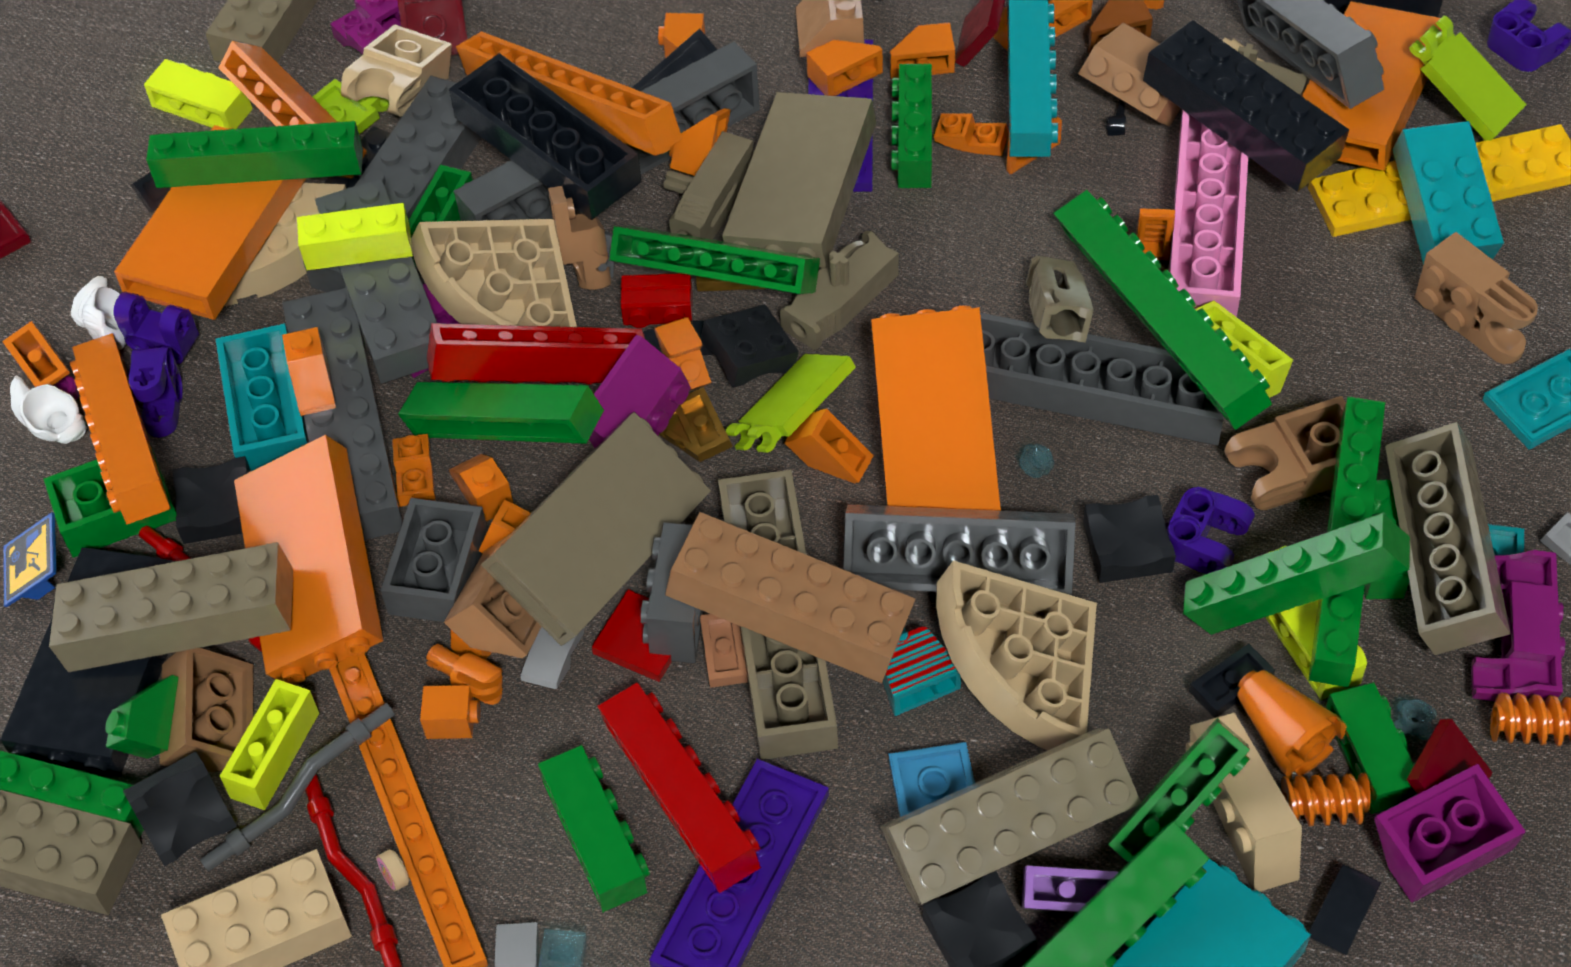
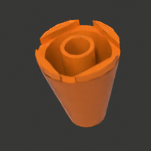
M1254 670L1247 673L1238 684L1240 689L1237 697L1280 771L1288 779H1292V772L1294 771L1299 776H1303L1316 768L1334 751L1330 745L1334 737L1337 735L1340 740L1344 737L1347 726L1339 716L1268 671L1256 672Z

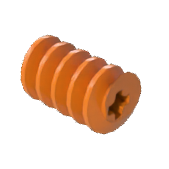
M1501 692L1498 694L1491 712L1490 735L1492 741L1496 742L1500 731H1504L1508 743H1513L1516 732L1521 733L1524 744L1530 743L1533 733L1537 734L1540 745L1546 744L1549 734L1553 735L1556 746L1561 747L1565 735L1570 737L1571 742V697L1566 696L1560 702L1558 697L1550 695L1543 701L1540 695L1534 694L1527 700L1524 694L1518 693L1511 700L1508 693Z
M1351 773L1344 774L1341 782L1335 774L1327 775L1325 783L1319 775L1311 776L1309 783H1307L1302 775L1296 776L1292 785L1286 776L1282 777L1281 792L1298 821L1300 815H1304L1309 827L1314 826L1316 815H1321L1324 825L1329 826L1332 814H1337L1340 824L1346 825L1349 813H1353L1357 825H1361L1364 814L1369 811L1371 802L1370 784L1365 773H1361L1358 776L1357 782Z

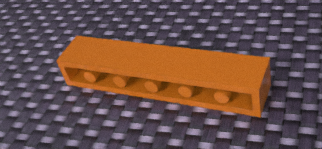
M231 41L218 68L275 126L337 122L262 47ZM363 148V156H362V159H363V157L365 156V154H366V152H367L364 148ZM354 175L339 176V177H344V178H350V179H352Z

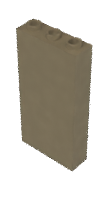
M777 92L722 234L723 241L820 258L819 267L827 268L829 254L835 245L876 126L872 99Z
M633 412L573 470L481 566L560 646H563L578 635L652 555L654 538L661 537L663 523L681 524L711 490L704 484L701 476L690 470L678 457L677 452L654 433L651 425Z

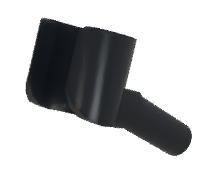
M1123 100L1118 101L1116 116H1107L1106 118L1108 136L1125 135L1126 115H1124L1126 102Z

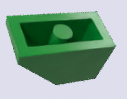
M170 675L157 681L114 708L106 722V732L108 733L106 748L146 759L168 751L179 677Z

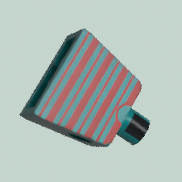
M923 626L906 632L904 628L882 681L894 716L961 689L960 674L952 663L948 651L932 632Z

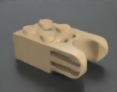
M394 24L364 48L363 55L345 69L342 75L341 96L354 101L370 96L382 97L389 100L386 112L403 116L430 76L445 80L449 78L452 44Z

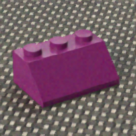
M639 335L633 338L594 393L604 409L589 438L594 449L633 412L646 420L658 436L667 428L670 418L677 407L685 402L691 389L682 369Z
M1478 764L1380 813L1374 818L1388 869L1411 903L1512 851L1526 833Z

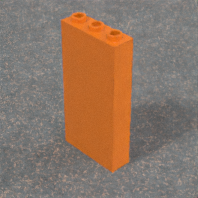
M1350 2L1344 15L1351 17L1363 29L1370 30L1377 40L1378 46L1375 49L1377 58L1384 70V74L1381 75L1384 90L1350 109L1310 79L1302 97L1349 129L1341 157L1337 161L1384 171L1393 153L1392 149L1405 128L1428 80V77L1420 70L1425 64L1410 52L1409 47L1416 40H1419L1425 46L1419 38L1433 24L1441 31L1436 25V22L1441 18Z
M214 125L211 131L228 130V128ZM306 178L172 187L114 271L122 292L125 291L143 296L146 301L163 306L175 305L189 309L191 314L215 320Z
M961 305L949 311L940 312L924 309L912 315L900 316L896 313H888L880 316V318L871 319L887 505L1001 511L980 307L972 308L967 305Z
M324 435L235 479L234 483L245 548L278 542L293 568L291 631L260 636L266 675L293 685L299 684L306 677L320 670L331 669L338 662L353 655L363 654L370 647L383 642L347 448Z

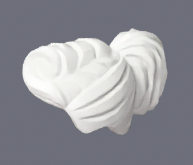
M97 276L74 297L71 316L77 325L88 330L93 339L113 333L118 348L121 350L126 342L113 315L115 301L120 293L107 287V278Z
M14 377L10 385L11 408L17 419L32 434L42 440L57 441L64 444L74 442L85 434L87 429L86 422L83 420V415L79 413L77 402L70 394L48 384L34 387L30 390L21 377Z

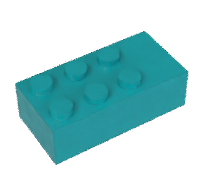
M1470 122L1403 129L1392 150L1423 264L1426 253L1455 232L1493 260L1504 244Z
M285 324L215 338L233 453L235 458L245 456L251 471L309 443L305 418L300 415L287 365L282 338L283 334H288Z

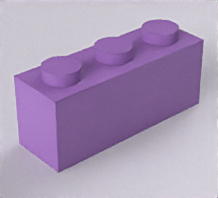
M1025 866L1023 867L1021 908L1078 912L1118 872Z

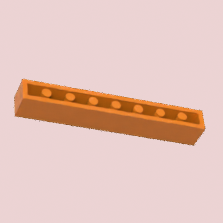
M113 333L73 346L75 360L70 362V366L81 396L79 398L86 414L85 419L91 432L90 437L96 450L95 455L102 471L101 476L108 491L106 494L113 512L121 511L126 524H130L171 509L136 398L133 396L129 385V375Z

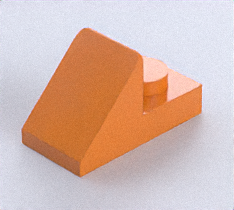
M688 317L654 328L662 353L682 369L691 387L690 391L712 383L700 351L703 346L702 341Z

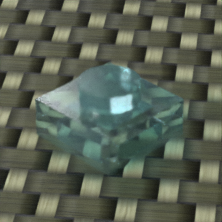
M545 929L538 967H583L587 944L586 933Z

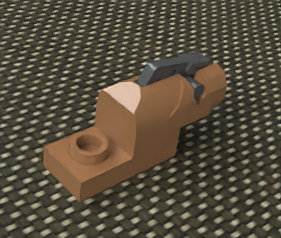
M562 186L548 188L552 217L563 265L572 263L577 280L579 281V287L595 290L609 286L614 272V261L609 260L613 234L605 231L597 217L591 220L583 213L575 215L572 198L565 197Z

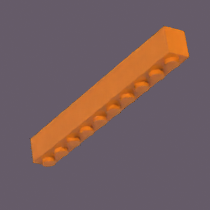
M482 31L456 46L467 76L500 53L625 144L656 156L669 151L672 145L682 139L671 102Z

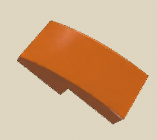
M941 113L934 134V140L947 147L965 152L1002 156L1009 130L1007 123H975L972 113Z
M428 434L409 435L403 438L392 439L399 506H408L410 498L436 501Z

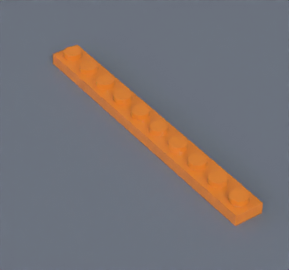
M365 653L350 656L329 669L350 723L357 718L360 720L364 719L385 704ZM390 718L370 733L372 737L359 745L378 798L443 966L486 967L488 966L486 957Z

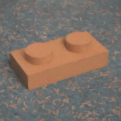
M712 614L700 615L710 688L748 683L740 626Z

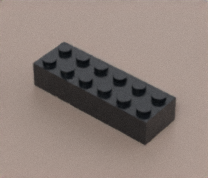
M1194 20L1190 21L1148 54L1143 77L1145 83L1296 192L1300 191L1341 157L1349 133L1348 128Z
M500 53L449 89L456 119L548 188L562 186L565 197L572 198L574 207L591 220L642 182L637 152Z

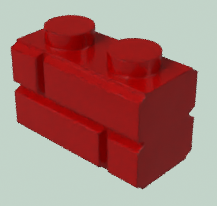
M677 273L621 276L623 325L644 328L653 324H668L687 317L690 321H693L691 275Z

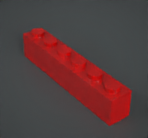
M431 323L427 363L431 380L445 382L473 380L478 382L511 381L514 383L547 382L551 384L559 382L602 383L636 335L644 339L645 337L642 329Z
M637 682L597 706L606 728L719 894L759 870L761 866L756 852L761 850L756 838L749 829L745 831L740 829L737 824L740 818L729 800L724 803L721 802L717 796L721 792L714 778L709 772L702 775L698 769L701 766L699 758L690 745L683 748L679 742L682 736L673 720L669 718L664 721L660 715L664 711L653 692L646 695Z

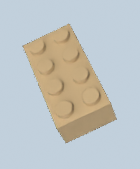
M317 849L161 914L179 967H284L352 937Z

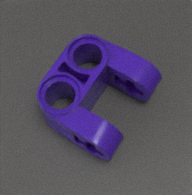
M1514 0L1494 15L1487 45L1491 51L1516 69L1532 72L1550 62L1568 48L1571 43V29L1562 23H1556L1543 32L1530 23L1536 14L1537 6L1529 0Z
M125 291L115 301L114 319L124 336V341L132 350L170 347L176 364L183 362L199 336V331L189 309L168 305L163 313L149 309L143 296Z
M170 347L134 349L131 353L128 380L133 396L143 402L142 420L148 434L153 437L161 438L168 436L177 428L180 402L183 398L182 379Z
M1193 487L1183 494L1168 526L1167 533L1175 551V562L1204 574L1231 566L1235 559L1233 552L1227 546L1206 537L1211 527L1233 535L1246 534L1255 517L1253 509L1240 500L1206 488Z

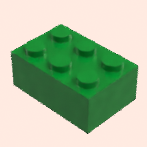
M154 451V458L171 509L130 524H126L121 511L113 512L106 494L108 491L101 476L102 471L97 460L43 478L59 531L73 558L79 555L82 547L99 549L139 534V531L146 525L154 529L176 521L177 512Z

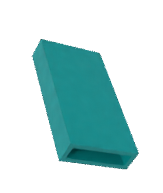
M1209 859L1202 866L1207 873L1190 889L1184 886L1174 897L1177 900L1174 906L1161 918L1156 917L1146 928L1147 932L1133 946L1128 948L1112 967H1292L1306 951L1311 934L1306 931L1304 925L1293 916H1286L1272 906L1271 901L1263 893L1257 890L1252 891L1240 882L1231 869L1224 865L1219 866Z

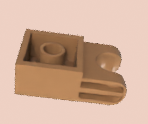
M1457 232L1426 253L1414 298L1424 308L1432 311L1446 322L1449 328L1460 333L1496 362L1510 364L1522 357L1526 339L1518 329L1532 323L1538 311L1536 301L1508 280L1510 273Z
M1342 396L1277 416L1272 423L1238 433L1230 438L1225 446L1224 453L1231 464L1235 467L1261 466L1270 472V474L1259 478L1252 490L1251 500L1256 508L1268 510L1333 489L1340 425L1346 404Z

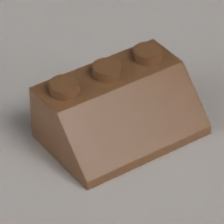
M802 0L795 7L800 57H807V52L832 40L864 43L861 0Z
M1125 23L1119 25L1095 44L1078 73L1170 127L1181 109L1143 81L1148 54L1160 43Z
M507 536L483 552L444 623L470 648L523 658L527 656L542 626L481 566L508 538Z
M203 648L176 652L162 664V679L170 675L178 676L179 678L168 751L160 754V765L168 767L186 756L197 752L208 772L223 771L253 719V664Z

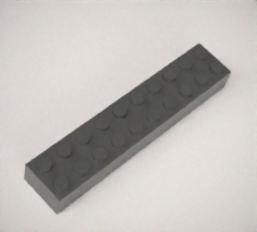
M735 42L717 49L708 56L689 64L687 67L641 91L671 102L680 133L724 108L731 110L728 127L760 110L757 64ZM626 144L638 153L641 174L672 158L669 156V151L655 156ZM512 160L454 190L460 221L553 219L548 187Z

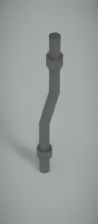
M385 703L364 719L360 720L357 718L345 727L347 731L307 758L277 805L242 830L238 828L224 837L226 839L225 842L199 859L206 870L210 872L235 853L239 856L251 847L250 842L287 817L320 768L355 743L358 746L372 737L370 734L372 731L395 716L390 706Z

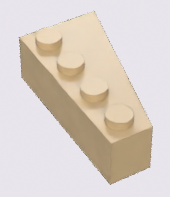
M1231 713L1217 717L1244 740L1250 748V751L1246 754L1250 760L1236 776L1233 777L1229 773L1219 784L1222 791L1213 801V804L1252 891L1257 890L1261 892L1297 881L1300 876L1302 826L1236 714ZM1216 718L1190 725V742L1186 743V752Z

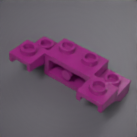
M354 0L355 10L330 23L333 37L343 47L351 46L363 55L364 48L394 24L401 26L398 0Z
M1531 550L1518 554L1495 556L1511 634L1501 637L1502 659L1475 657L1472 661V699L1495 701L1501 692L1508 693L1511 700L1518 693L1524 694L1528 699L1532 695L1538 694L1542 697L1543 701L1550 695L1559 698L1563 693L1561 659L1564 656L1566 644L1565 638L1560 636V624L1564 615V606L1562 602L1558 601L1556 553Z

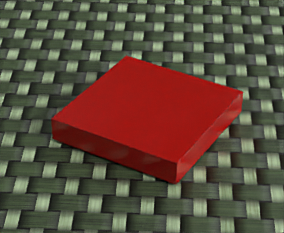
M627 590L592 645V653L660 682L672 662L671 655L652 654L649 652V644L643 643L644 623H641L643 600L649 601V598Z

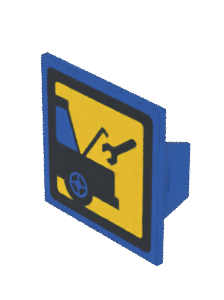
M53 512L3 546L4 607L10 606L22 597L38 600L55 588L48 581V579L56 574V529Z

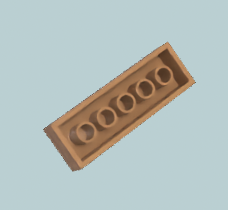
M699 512L671 569L665 594L670 598L880 683L884 679L915 602L913 597L702 512Z

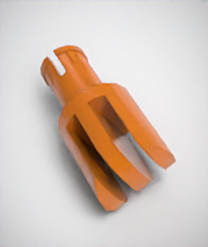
M435 644L430 648L426 656V660H428L426 664L447 674L450 677L452 686L470 685L474 698L490 705L499 703L503 692L502 668L473 653L467 652L461 656L441 644Z

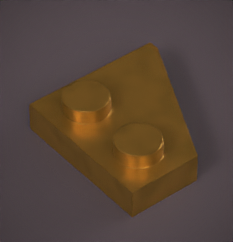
M704 387L688 394L685 402L677 407L670 418L667 428L659 434V436L699 462L733 447Z

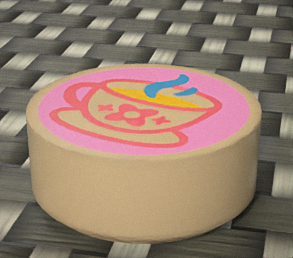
M388 849L376 856L378 867L385 881L394 892L408 885V873L394 850Z

